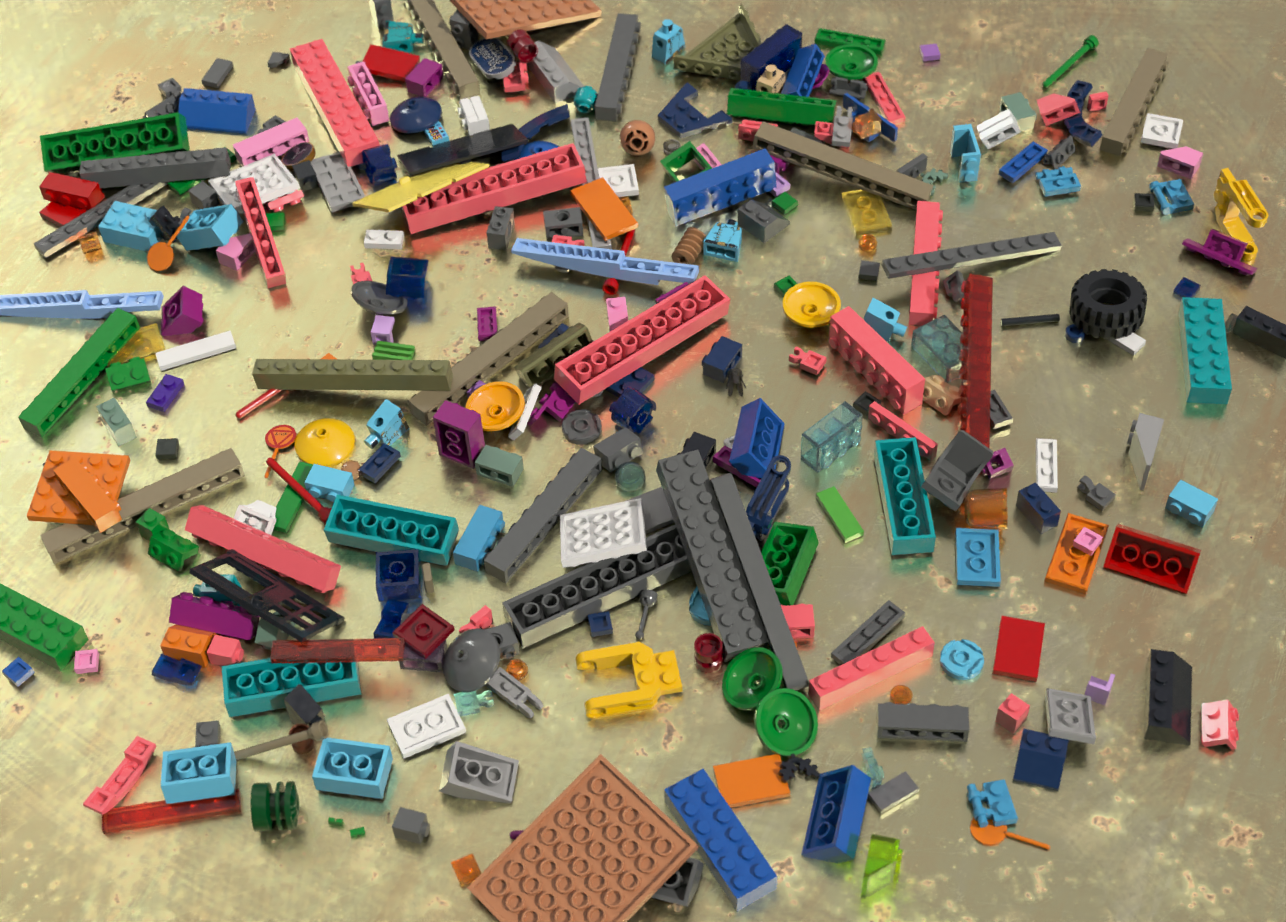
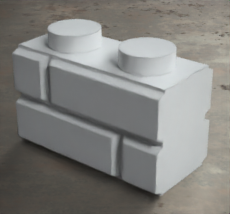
M474 96L470 97V99H461L457 112L459 118H463L461 120L463 129H467L470 136L490 130L489 119L480 97Z
M1009 109L976 126L980 138L987 149L1021 133L1016 118Z

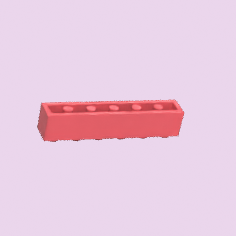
M254 177L235 181L236 192L267 288L286 284L285 272Z
M922 626L809 680L808 695L818 710H823L933 657L935 642Z

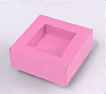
M1084 527L1073 541L1072 546L1091 556L1102 542L1103 537Z
M97 649L75 651L74 670L76 674L98 672L99 652Z

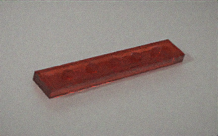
M405 639L305 640L302 643L298 640H274L272 642L270 660L271 663L404 661Z
M238 788L235 789V795L166 804V801L162 800L112 808L102 815V831L104 834L239 813L242 812L241 792Z

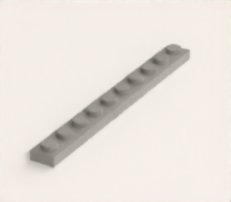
M588 118L571 119L574 145L585 168L587 182L581 184L584 185L599 179ZM587 217L592 247L612 249L611 240L605 241Z

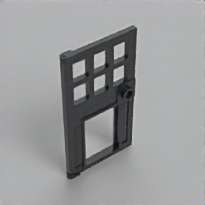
M234 549L190 568L189 571L191 575L240 604L249 614L261 617L301 643L334 625H340L345 619L344 616L323 605ZM228 564L264 586L265 589L251 594L212 569ZM296 598L308 606L303 607L297 602L293 601V599ZM286 604L294 609L295 612L292 613L281 605ZM274 610L284 617L279 618L269 611ZM316 610L327 618L323 619L312 611ZM305 616L316 624L312 625L300 617ZM294 622L304 628V630L300 631L289 623Z

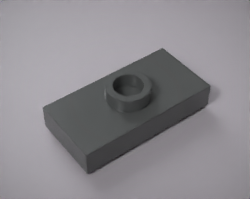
M924 153L897 169V172L916 178L926 170L928 156Z

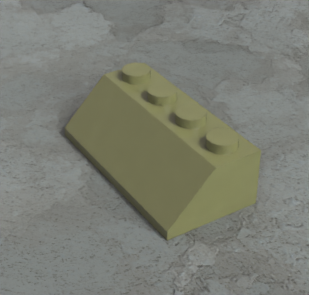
M578 322L574 326H570L560 336L553 338L544 347L537 349L534 354L521 360L514 368L529 389L534 384L541 386L554 377L555 364L592 343L586 325Z

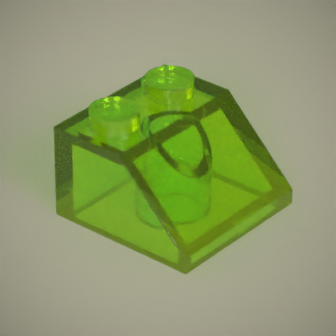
M875 834L871 835L861 898H867L893 882L894 873L899 874L903 849H899L900 839Z

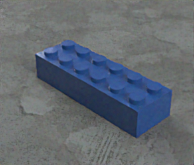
M765 148L664 186L667 213L674 225L679 226L771 191L774 187L776 188L775 162Z
M704 769L664 789V803L682 830L698 845L699 848L696 851L736 911L743 909L777 889L778 876Z

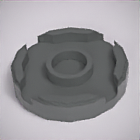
M586 409L570 412L562 422V433L565 439L577 445H586L594 442L602 432L599 416Z

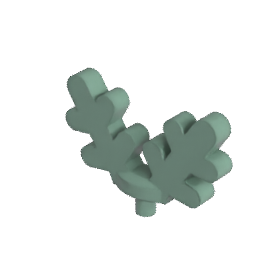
M933 168L931 172L921 173L920 176L923 177L921 181L933 185L936 179L939 182L947 179L948 174L943 173L941 169L935 172L936 169ZM935 185L933 186L931 196L934 195V191L936 189Z

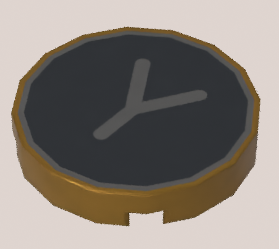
M309 142L297 144L283 155L281 162L289 171H293L292 165L313 160L316 155L315 148Z

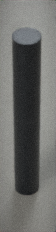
M1059 314L1003 318L1000 320L1001 326L1058 322L1060 321Z

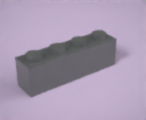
M878 703L877 738L968 741L969 707H962L960 705L939 706L937 704L917 705L915 703Z

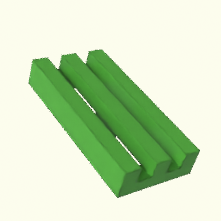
M377 341V347L375 346L374 348L375 352H373L372 358L373 360H412L415 346Z

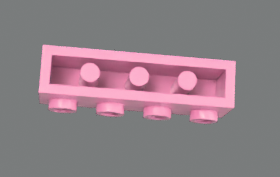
M365 62L348 66V84L350 87L353 86L355 98L358 97L360 108H364L363 111L366 119L370 120L372 126L389 121L387 105Z
M297 117L233 144L236 159L243 167L272 154H275L277 157L285 154L293 146L302 142H309L307 129Z

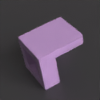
M375 316L371 329L373 345H376L377 341L394 342L392 328L395 322L394 317Z
M1111 673L1108 681L1091 676L1084 695L1091 696V701L1106 705L1115 675Z

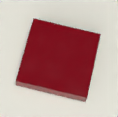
M421 604L392 633L393 637L426 659L455 631V628L448 621Z

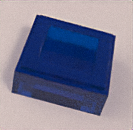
M1183 277L1174 288L1173 293L1181 297L1193 298L1200 290L1201 285Z

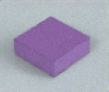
M937 43L919 46L923 62L940 60L941 54Z

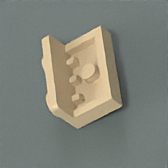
M933 375L925 378L923 401L942 414L948 415L953 405L964 401L966 395L960 392L958 387L946 383L943 377Z

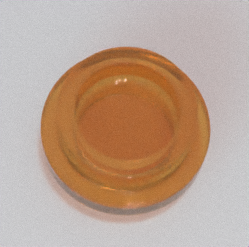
M865 234L859 239L858 246L863 251H873L877 247V240L873 235Z
M515 659L507 665L506 672L519 681L527 676L528 667L522 660Z
M897 685L890 692V699L894 704H908L912 700V691L907 686Z

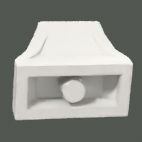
M260 500L249 505L239 504L234 519L271 535L276 523V507Z

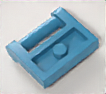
M1181 179L1161 183L1154 181L1149 184V189L1155 194L1164 215L1193 210L1195 204ZM1162 191L1165 192V194H1166V196H1167V198H1168V200H1169L1170 203L1167 202V200H1166L1165 196L1163 195Z

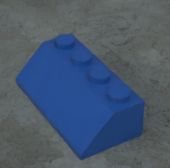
M184 88L179 99V113L186 117L187 129L246 134L256 111L252 94Z
M761 398L741 407L729 459L731 465L742 475L757 478L763 477L772 458L778 456L785 425Z
M854 765L819 775L801 854L804 857L836 864L854 860L871 778Z

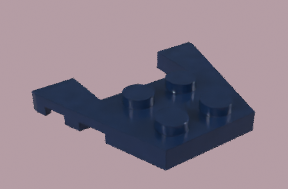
M686 83L658 114V121L680 139L702 133V130L707 128L713 130L717 129L718 125L726 124V126L732 124V118L723 110L707 118L689 104L688 101L698 96V90L689 83Z

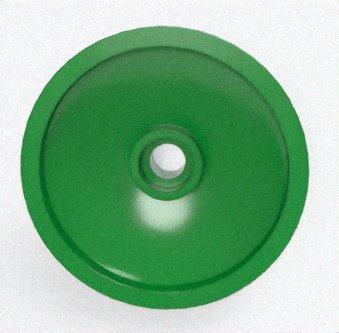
M847 44L838 46L828 52L825 64L829 67V72L834 76L848 80H860L875 72L878 66V58L867 47Z
M762 647L750 648L739 653L729 663L723 675L722 690L726 700L740 710L756 709L760 700L766 694L780 687L783 670L779 658L772 651Z
M789 688L776 689L766 694L757 705L754 717L755 729L759 739L767 749L781 756H790L791 754H800L812 745L817 735L818 719L813 705L802 693ZM778 721L782 723V728L778 726Z

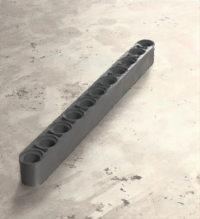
M731 473L711 478L710 483L768 638V644L771 651L781 662L783 685L785 688L793 690L809 687L806 672Z

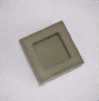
M430 563L422 564L425 590L427 593L434 592Z

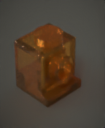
M873 108L869 109L868 113L855 117V122L852 123L853 132L857 133L861 139L880 133L881 118Z

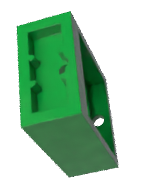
M690 141L660 161L664 171L674 183L680 181L674 172L694 158L704 169L702 172L712 169L710 164Z

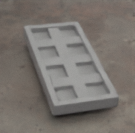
M340 151L311 161L317 176L318 185L331 213L352 207V202L365 197L351 166L347 167Z

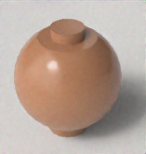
M642 120L628 122L620 132L619 140L621 147L632 156L647 154L655 144L653 128Z

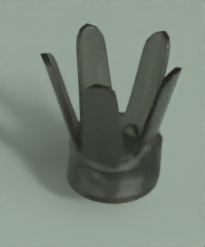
M732 368L727 372L728 383L726 389L728 388V395L732 396L733 387L736 384L739 395L743 396L742 383L745 389H747L742 379L743 372L741 369Z

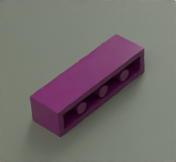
M181 592L179 595L172 597L169 623L250 640L256 637L260 617L249 614L246 609L233 605L231 601L217 602L213 601L212 597L202 596L198 598L193 597L192 593Z

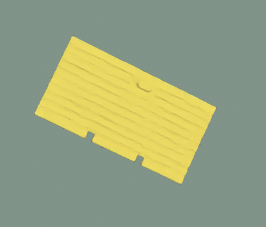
M471 161L460 164L458 162L411 177L407 175L399 178L400 182L352 202V205L389 213L417 200V197L422 198L451 185L452 181L457 182L488 168L489 164Z

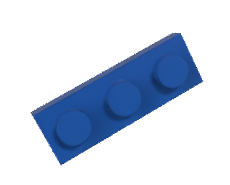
M1033 141L1000 168L998 175L1014 183L1042 160L1048 150Z

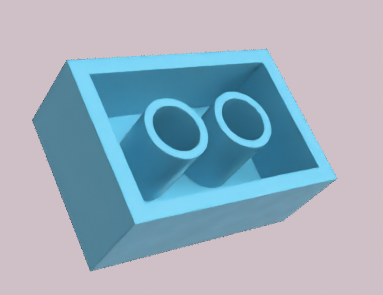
M114 201L98 226L103 242L149 252L154 244L162 240L161 230L158 226H152L149 222V219L157 210Z
M232 204L198 209L190 214L189 220L176 237L186 251L202 248L209 249L215 246L222 247L228 244L230 237L239 231V227L244 221Z
M328 737L323 739L312 775L316 790L382 799L393 761L390 746Z
M231 742L163 752L161 789L166 804L235 795L236 757Z

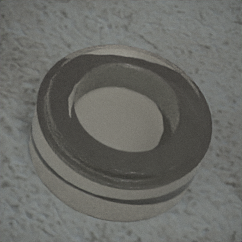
M675 139L666 140L663 143L664 154L668 156L680 148V142Z
M1231 313L1225 322L1227 333H1231L1234 329L1238 317L1234 313Z

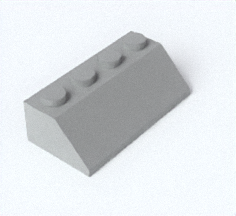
M540 41L534 42L538 47V53L533 60L526 62L529 69L555 104L574 97L576 90L584 87V85L556 48Z

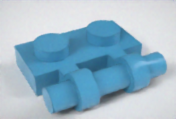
M1062 166L1055 170L1044 169L1042 172L1035 173L1036 180L1040 179L1039 185L1045 197L1077 192L1081 189V184L1076 173H1073L1072 167L1065 168Z
M1005 779L982 783L981 792L977 790L975 784L967 786V797L974 808L973 816L981 828L988 826L987 820L992 819L994 827L1017 823L1018 817ZM981 802H986L988 809L983 808Z

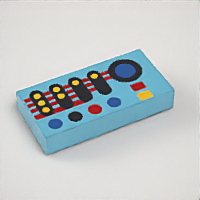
M439 121L432 127L424 130L432 146L449 141V136Z

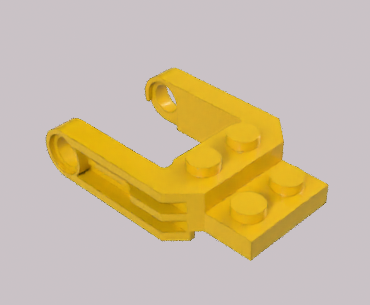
M1229 168L1221 169L1217 179L1216 190L1214 191V199L1217 202L1215 206L1217 224L1224 234L1248 243L1246 249H1250L1252 253L1244 252L1242 260H1254L1258 248L1238 215L1241 212L1250 226L1261 228L1267 222L1268 212L1246 179L1236 181ZM1257 215L1260 216L1262 219L1257 220L1253 218V216Z
M641 642L583 651L575 657L578 670H602L632 664L637 687L635 691L587 700L584 707L588 718L597 719L649 710L656 705L661 695L683 692L674 650L653 654L651 648Z

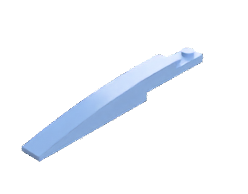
M521 238L516 239L511 250L512 254L575 271L658 285L660 280L691 284L696 281L699 273L698 265L625 257V251Z
M87 290L0 295V315L71 319L108 318L117 308L126 312L160 310L164 295L162 291L89 295Z

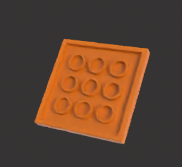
M50 450L27 513L28 520L93 525L58 483L53 469L75 457L80 463H85L90 471V476L93 474L96 476L100 483L99 486L107 489L111 496V501H118L131 461L129 455Z

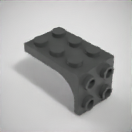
M960 430L939 456L921 487L928 494L942 501L946 507L956 511L963 502L971 485L994 453L970 434Z

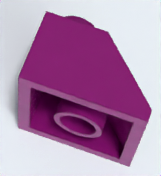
M182 286L162 306V336L189 334L202 325V294Z

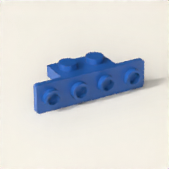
M848 93L843 95V108L847 110L848 107H853L851 118H853L852 131L867 142L872 141L880 134L893 142L897 140L898 128L893 123H890Z

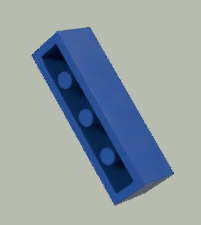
M816 43L798 50L781 94L809 97L825 57Z

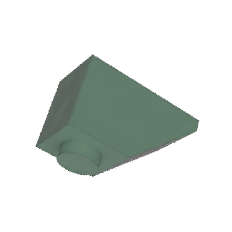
M278 612L272 613V614L276 615V616L279 617V618H283V617H284V616H282L281 614H279ZM260 618L255 643L262 645L264 649L275 650V648L284 645L289 635ZM294 622L289 623L290 625L295 626Z

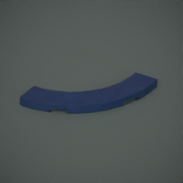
M1077 80L1068 92L1067 97L1075 99L1080 113L1064 119V122L1073 138L1086 146L1093 147L1103 134L1101 130L1087 124L1082 117L1084 101L1093 87L1091 83Z
M568 104L535 117L518 130L527 139H531L540 131L539 128L545 125L550 126L569 118ZM525 144L502 150L501 157L503 162L519 158Z

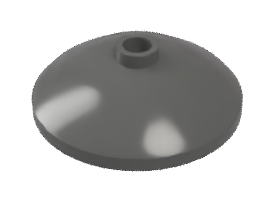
M359 281L353 284L351 288V296L354 301L371 314L389 316L399 314L406 309L407 299L405 296L389 285L375 281Z
M474 628L464 631L451 642L444 656L443 674L445 680L452 688L465 693L479 690L491 680L500 660V647L496 638L486 630Z

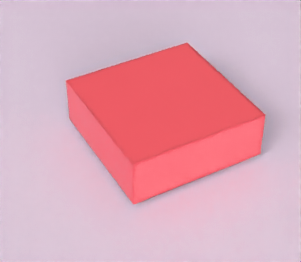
M1108 93L1090 94L1087 105L1088 111L1106 109Z

